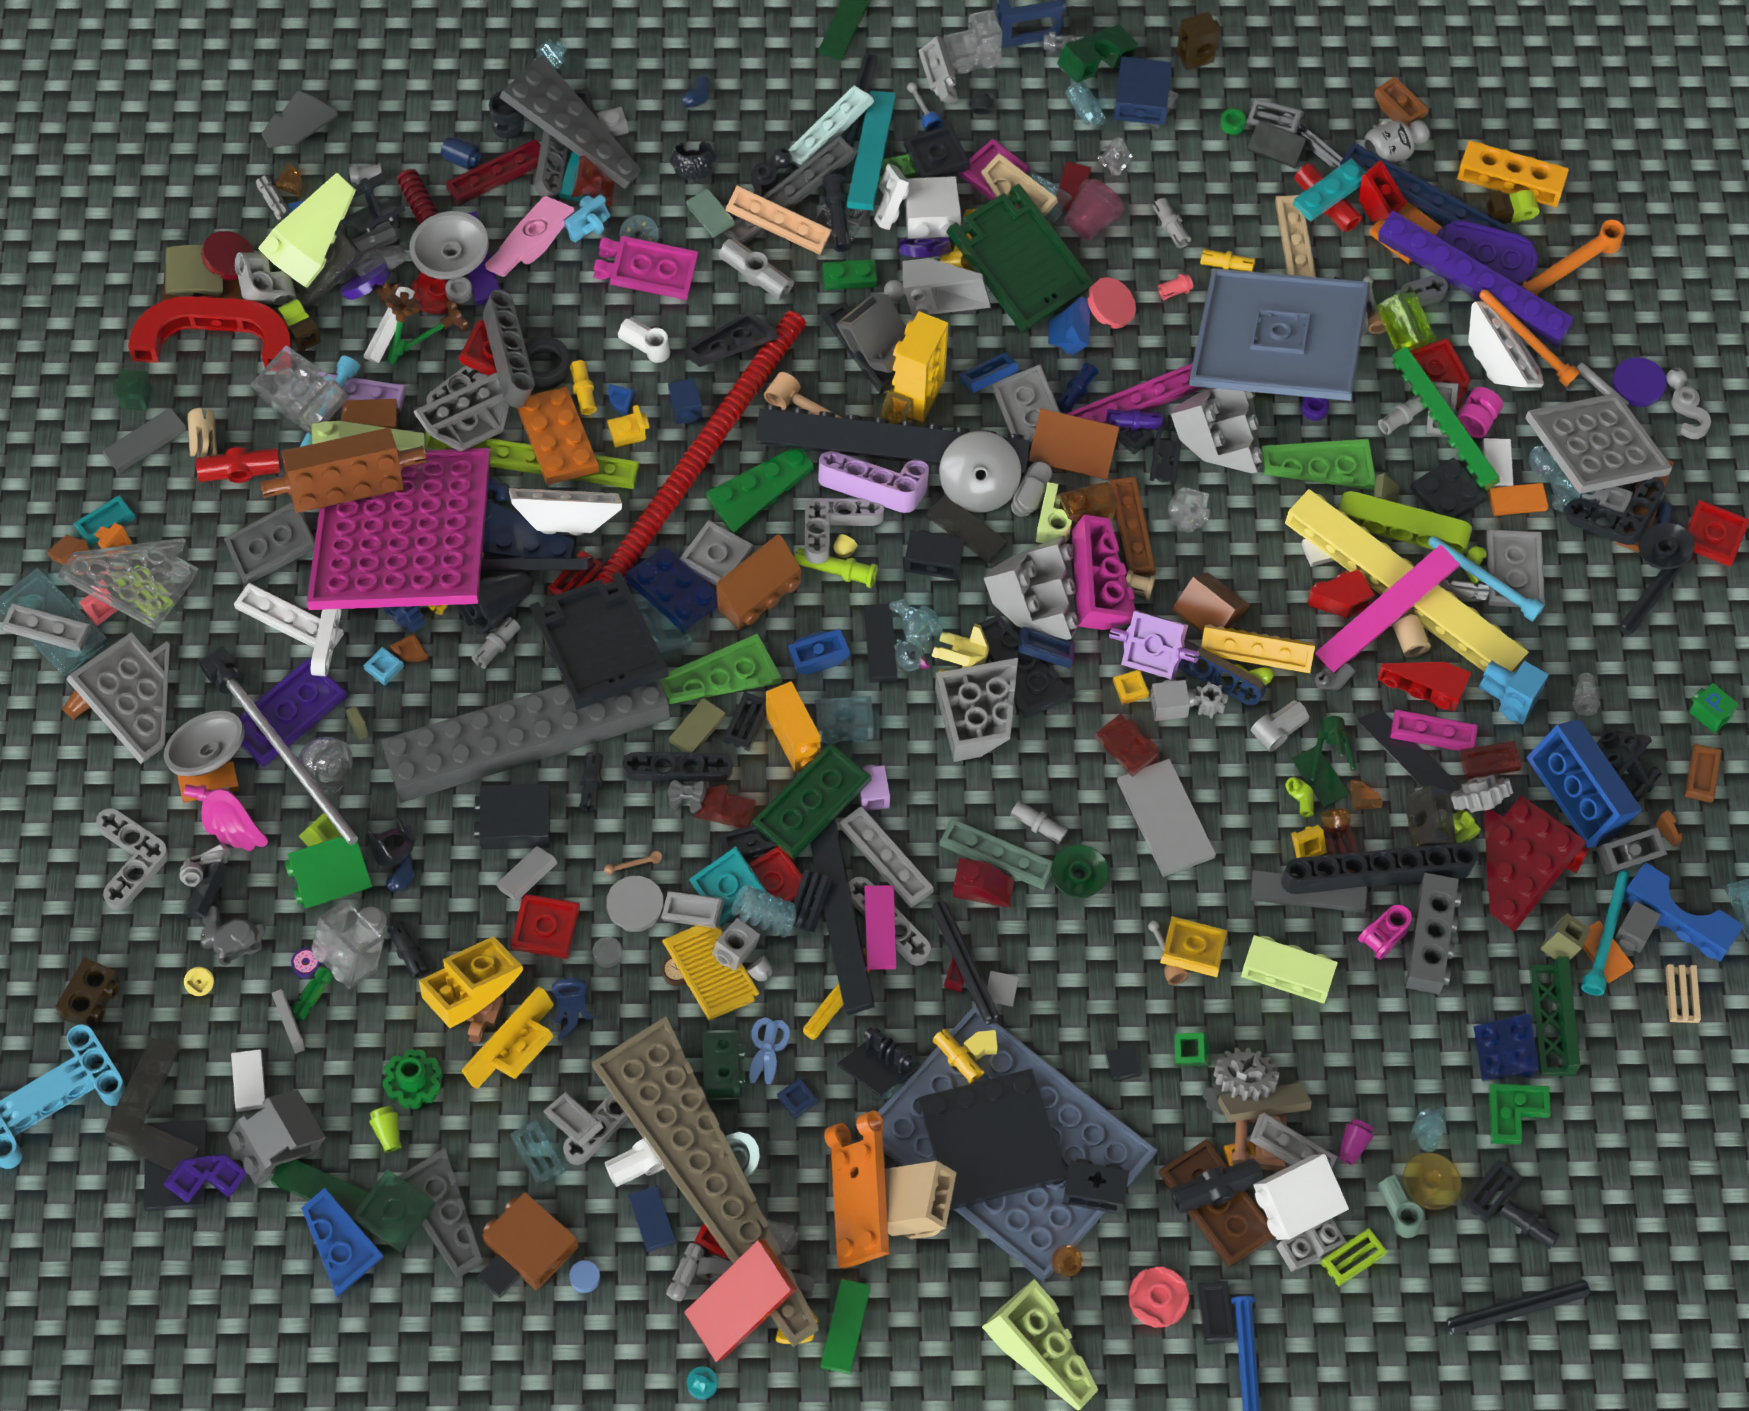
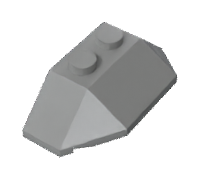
M494 373L422 406L413 413L429 435L462 452L502 433L509 405L503 398L498 374Z

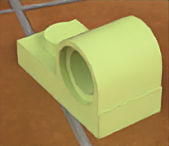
M1047 483L1037 528L1036 542L1046 543L1064 536L1065 542H1067L1070 537L1072 518L1068 512L1060 509L1062 495H1057L1058 484ZM1053 526H1061V527H1063V528L1057 529V528H1054Z

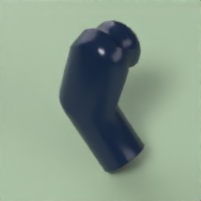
M703 76L697 79V88L683 94L681 98L682 104L685 107H696L705 103L709 96L710 79Z
M489 477L488 491H495L497 501L508 500L510 498V486L497 477Z
M1662 502L1658 510L1657 523H1673L1685 528L1682 522L1674 523L1671 519L1672 504Z
M411 853L408 858L398 864L399 869L391 877L387 878L386 886L391 892L405 889L414 880L415 873Z

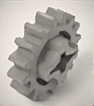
M1494 775L1470 779L1469 782L1461 785L1462 788L1450 794L1454 810L1467 808L1472 813L1494 808L1497 804L1502 803L1501 800L1513 794V789L1509 778L1496 780Z
M1235 1048L1234 1054L1225 1051L1224 1057H1218L1214 1070L1216 1085H1222V1092L1231 1091L1232 1098L1240 1095L1243 1101H1246L1248 1097L1258 1101L1259 1095L1268 1098L1269 1092H1275L1279 1078V1072H1276L1278 1066L1277 1064H1270L1271 1057L1262 1058L1261 1051L1252 1053L1250 1048H1246L1245 1052H1241L1238 1048Z

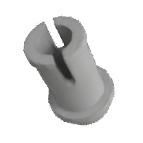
M354 164V167H349L351 183L356 182L357 185L364 178L370 179L382 173L381 164L358 167L357 164Z

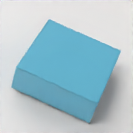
M381 647L363 666L366 672L383 685H386L404 667V664L384 647Z

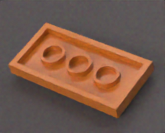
M567 386L530 395L525 406L517 408L546 485L599 472L598 462Z

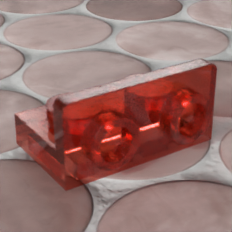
M1121 713L1095 733L1096 740L1132 777L1148 764L1153 765L1157 763V746L1151 739H1145L1139 733V728L1131 719L1127 720Z

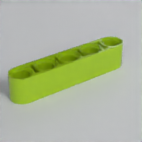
M1353 491L1343 493L1338 509L1346 513L1349 519L1358 526L1365 527L1372 534L1432 550L1434 548L1429 545L1428 541L1431 537H1437L1464 555L1467 551L1472 532V526L1466 521Z

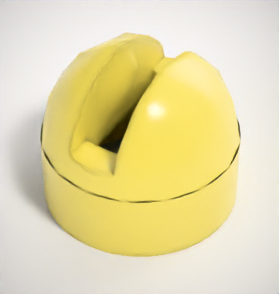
M840 534L835 540L833 547L838 557L848 558L854 553L858 545L852 538Z

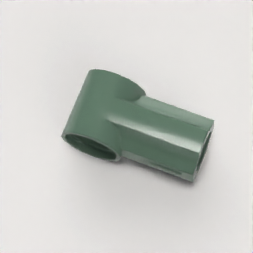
M1395 1174L1378 1183L1377 1188L1394 1220V1229L1397 1234L1404 1238H1412L1420 1231L1424 1215L1423 1210L1415 1203L1402 1175ZM1404 1216L1412 1217L1416 1222L1408 1224L1404 1222L1401 1218Z

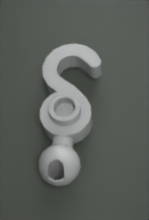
M1681 368L1671 369L1667 373L1666 379L1668 385L1675 388L1671 399L1672 407L1678 413L1696 419L1701 424L1698 427H1694L1688 423H1683L1680 433L1690 439L1704 437L1710 428L1711 417L1703 408L1697 407L1700 397L1695 389L1685 385L1688 380L1685 370Z

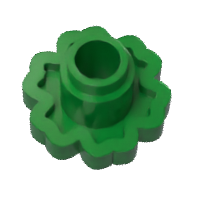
M408 1049L404 1052L403 1057L393 1056L384 1067L386 1078L382 1082L383 1088L387 1093L388 1099L390 1101H399L403 1109H419L422 1102L432 1103L441 1092L439 1081L443 1077L442 1069L438 1065L437 1059L433 1057L427 1058L423 1050L415 1051Z

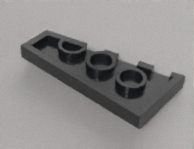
M999 615L978 624L981 625L990 648L988 656L992 662L1018 658L1014 700L1025 719L1075 697L1076 692L1069 685L1066 686L1052 668L1049 669L1039 658L1018 652L1019 635Z

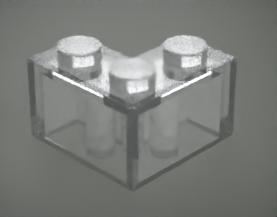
M994 9L969 14L968 31L944 35L943 41L954 74H964L969 71L1000 65L1002 31Z

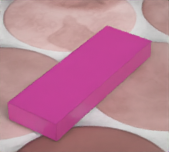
M1395 709L1390 738L1473 754L1478 725Z
M894 885L865 886L867 970L896 969Z

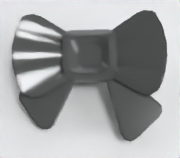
M673 780L668 788L671 808L676 810L683 799H690V812L694 814L702 808L701 802H703L707 788L705 782L700 781L695 785H682L677 780Z

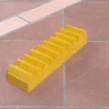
M1208 624L1204 627L1201 648L1220 658L1310 673L1315 644L1309 641L1302 642L1300 640H1291L1267 634H1257L1256 632L1249 633L1245 630L1238 631L1234 628L1215 627Z

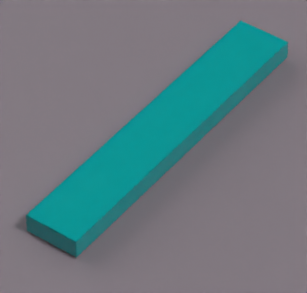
M870 91L874 102L866 109L847 200V208L874 210L896 101V93Z

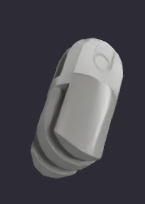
M1042 461L1034 462L1026 470L1011 503L1012 512L1016 516H1028L1038 508L1046 492L1047 483L1052 480L1053 473L1047 463Z

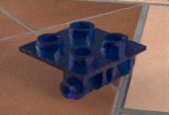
M1530 1013L1473 1026L1483 1082L1522 1073L1524 1078L1534 1076V1071L1539 1069Z

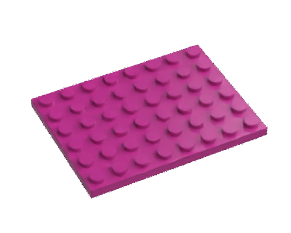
M473 448L462 452L456 449L425 450L426 463L403 467V470H401L403 490L320 508L307 598L308 609L326 610L478 604L491 458L490 448Z

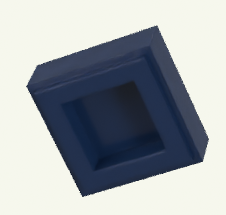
M799 1078L777 1093V1098L794 1120L818 1104L817 1097L802 1078Z

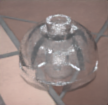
M318 737L309 741L299 754L298 761L322 792L332 795L339 791L348 779V777L343 776L346 773V769H351L352 752L346 742L337 738Z

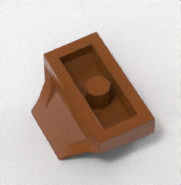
M1396 77L1391 78L1375 90L1374 95L1381 110L1393 121H1402L1409 127L1413 121L1421 120L1428 114L1429 109Z

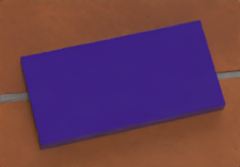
M310 657L254 703L288 747L348 697L347 692L329 675L317 676L311 674L312 659ZM245 711L239 716L245 730L241 747L264 768L279 753Z

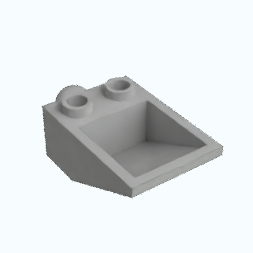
M931 258L903 261V283L898 280H891L884 287V294L889 295L892 301H898L906 295L912 317L916 316L918 311L931 315L991 308L982 274Z

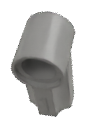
M1293 700L1272 716L1267 714L1261 717L1252 726L1251 732L1271 752L1280 747L1289 734L1308 722L1309 715L1301 702Z

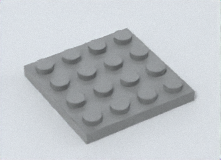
M1618 393L1529 410L1525 417L1579 494L1648 480L1653 477L1667 476L1672 470L1670 463Z

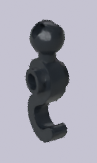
M778 148L772 155L771 163L762 162L754 166L751 180L755 194L763 197L762 190L771 189L778 182L777 170L788 167L792 162V154L789 150ZM736 185L732 187V191H731V194H732V195H733V192H734V190H735V188H736Z

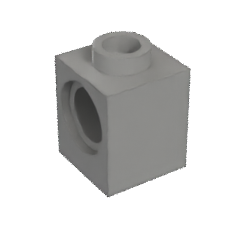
M736 918L716 941L712 955L716 957L720 964L726 967L729 966L736 971L755 950L760 934ZM730 944L737 945L739 949L732 948Z

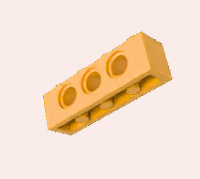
M1469 140L1457 180L1496 191L1501 190V192L1507 194L1531 190L1535 193L1538 203L1557 208L1569 168Z

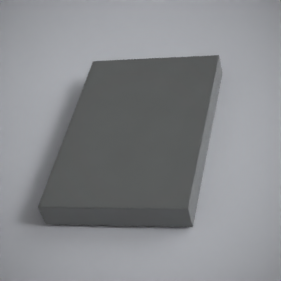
M292 502L224 538L240 577L246 586L248 583H252L311 552L315 546V537L304 512L295 513Z

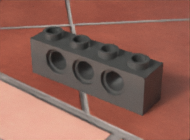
M1424 873L1419 889L1405 988L1440 995L1443 985L1449 984L1451 968H1446L1447 959H1452L1455 947V942H1451L1450 938L1451 933H1456L1458 916H1454V909L1460 906L1462 890H1457L1459 879ZM1433 905H1440L1445 911H1437L1433 908ZM1429 931H1437L1441 937H1434ZM1425 957H1433L1438 963H1429Z

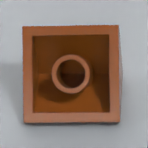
M1204 573L1192 577L1172 610L1203 634L1204 627L1208 624L1229 629L1250 608V605L1210 573Z

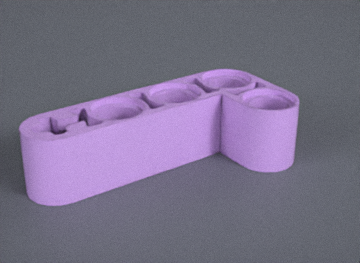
M833 451L825 452L819 458L818 481L822 486L860 499H867L882 504L884 507L898 512L908 513L915 510L928 489L929 466L924 461L911 460L898 473Z

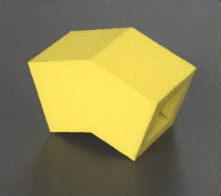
M996 1030L978 1031L964 1042L963 1046L969 1050V1056L975 1062L984 1055L997 1054Z

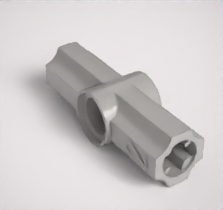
M734 238L728 239L719 251V258L745 275V279L750 285L762 287L779 300L784 299L794 286V280L768 263V259L763 253L751 251Z

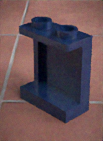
M1121 56L1114 120L1165 125L1172 62Z

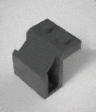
M873 293L838 321L836 325L851 351L854 353L860 351L869 366L874 370L889 373L893 372V365L896 360V356H893L895 346L899 340L903 341L905 338L906 326L889 295Z
M298 1090L267 1098L262 1102L265 1106L262 1110L241 1117L228 1135L231 1147L238 1154L246 1173L250 1175L255 1185L265 1182L276 1165L315 1154L326 1138Z

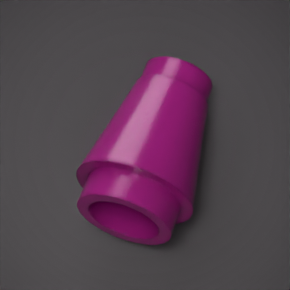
M1352 1119L1350 1124H1346L1337 1158L1346 1164L1354 1165L1372 1140L1373 1127L1358 1119Z

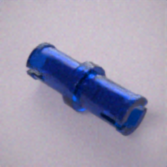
M1084 363L1076 377L1067 383L1068 388L1056 402L1059 410L1062 412L1065 410V413L1071 412L1080 397L1086 395L1088 392L1087 387L1099 373L1094 365L1091 364L1088 368L1089 363Z

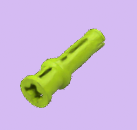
M800 547L796 549L797 553L794 554V558L799 565L842 576L845 582L852 580L864 583L868 588H872L877 577L878 565L874 563L867 565L856 562L855 558L843 560L831 556L823 563H811L805 558V549Z

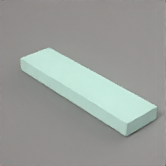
M854 85L788 149L792 154L791 163L801 167L840 136L874 102L872 96Z

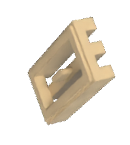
M1668 964L1666 967L1670 1022L1699 1023L1701 1014L1697 965H1691L1690 967L1679 965L1674 967V965ZM1674 974L1679 975L1682 1015H1677ZM1686 975H1689L1692 1016H1689Z

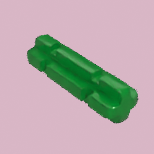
M321 966L314 974L315 978L310 979L298 997L300 1000L296 1001L292 1006L291 1011L294 1017L304 1020L310 1012L308 1010L309 1007L312 1008L325 990L324 985H328L333 978L332 972Z

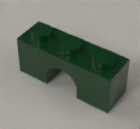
M1118 24L1110 28H1104L1097 33L1088 34L1073 42H1067L1061 49V55L1057 64L1078 83L1094 77L1101 60L1112 69L1120 67L1121 56L1133 58L1138 43Z

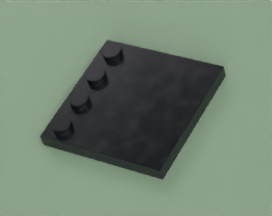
M1032 1068L918 1097L919 1107L935 1160L957 1172L950 1210L1066 1180L1064 1168Z

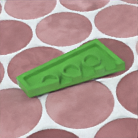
M1369 439L1266 445L1261 447L1264 475L1375 490L1376 479Z
M755 634L669 671V676L660 679L668 704H674L782 683V677L759 635Z

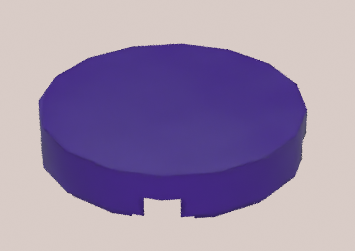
M906 237L899 241V253L904 256L935 257L951 252V241L947 237L908 239Z
M385 263L372 266L349 279L341 287L340 291L345 299L353 300L370 293L374 285H382L390 277L391 273Z
M1634 357L1624 360L1617 366L1612 377V387L1629 402V405L1646 407L1661 399L1666 389V376L1662 368L1655 362L1646 358Z

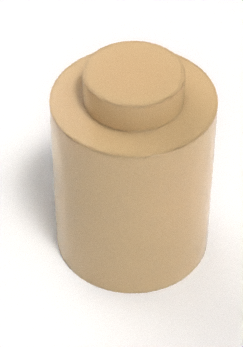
M1406 613L1394 623L1393 628L1405 657H1417L1430 649L1431 646L1419 616Z

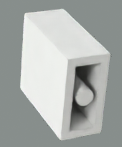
M956 177L907 179L909 182V192L904 199L908 239L949 237L946 233L949 226L956 222L961 226Z
M1325 1154L1311 1155L1253 1184L1256 1190V1200L1259 1206L1264 1209L1268 1218V1228L1276 1236L1277 1240L1291 1239L1349 1209Z

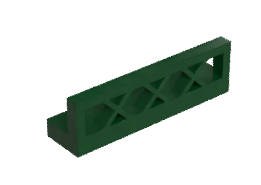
M1569 956L1557 957L1554 965H1530L1529 967L1540 1076H1575L1581 1064ZM1537 973H1553L1554 983L1548 989L1538 982ZM1546 997L1556 1004V1011L1551 1016L1541 1009L1540 1003ZM1548 1024L1559 1032V1038L1554 1043L1543 1034V1030ZM1551 1051L1562 1059V1067H1547L1546 1057Z

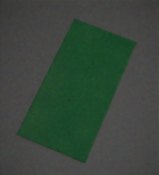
M1315 746L1291 758V760L1325 808L1350 795V793L1322 752L1316 779L1314 782L1310 781Z

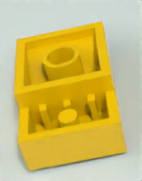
M493 936L443 959L444 969L420 979L419 984L424 1001L449 1028H452L472 1017L500 996L521 974L523 966Z

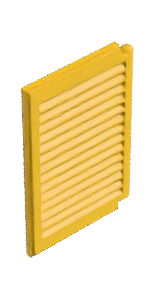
M720 925L718 929L694 926L662 940L709 1021L754 1002L753 996H757L760 993L743 964L734 971L729 966L726 967L720 964L716 957L712 955L716 941L724 933Z

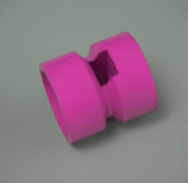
M1476 387L1472 390L1465 405L1462 406L1456 417L1471 437L1482 438L1486 436L1493 424V420L1500 413L1503 401L1494 391L1484 387Z

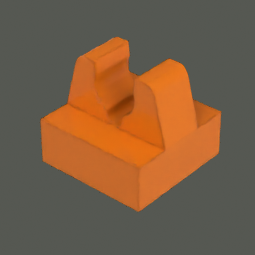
M114 523L110 528L101 526L94 534L95 537L100 539L97 543L106 558L113 562H116L132 544L123 526Z

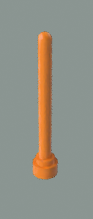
M1488 290L1480 292V298L1558 372L1556 374L1559 377L1558 380L1565 387L1581 372L1574 365L1570 366L1568 363L1565 365Z

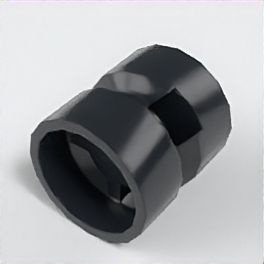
M498 91L489 100L492 130L501 138H515L524 130V115L499 98L502 91Z

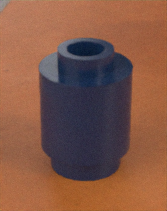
M447 137L442 145L441 156L445 157L446 161L467 170L477 167L481 160L479 146L458 137Z

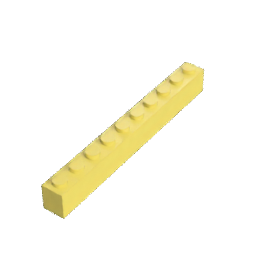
M1310 489L1306 491L1288 512L1285 521L1286 525L1327 553L1349 572L1360 569L1369 586L1380 595L1385 593L1414 568V565L1408 559L1397 555L1388 544L1377 540L1365 527L1358 526L1349 519L1346 513L1335 509L1327 503L1322 495L1315 494ZM1439 585L1406 612L1419 616L1424 628L1483 672H1485L1487 666L1493 660L1514 673V671H1518L1529 653L1520 642L1509 638L1497 625L1490 624L1480 616L1477 610L1466 606L1458 600L1454 593L1446 591Z

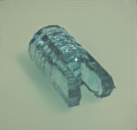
M1081 81L1072 84L1065 94L1083 122L1087 125L1091 123L1096 126L1103 125L1106 120L1104 113L1086 83Z

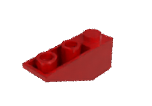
M1447 662L1383 663L1377 680L1382 681L1388 687L1406 691L1414 698L1432 702L1440 709H1449L1455 712L1468 684L1471 672Z

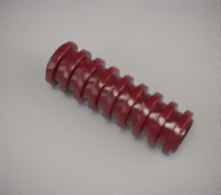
M407 169L401 172L396 180L418 224L420 225L431 216L439 214L416 169Z

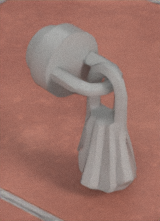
M222 843L200 855L188 857L180 868V880L187 886H196L203 879V869L200 865L217 862L228 863L229 856H231L230 848ZM200 859V862H193V860Z

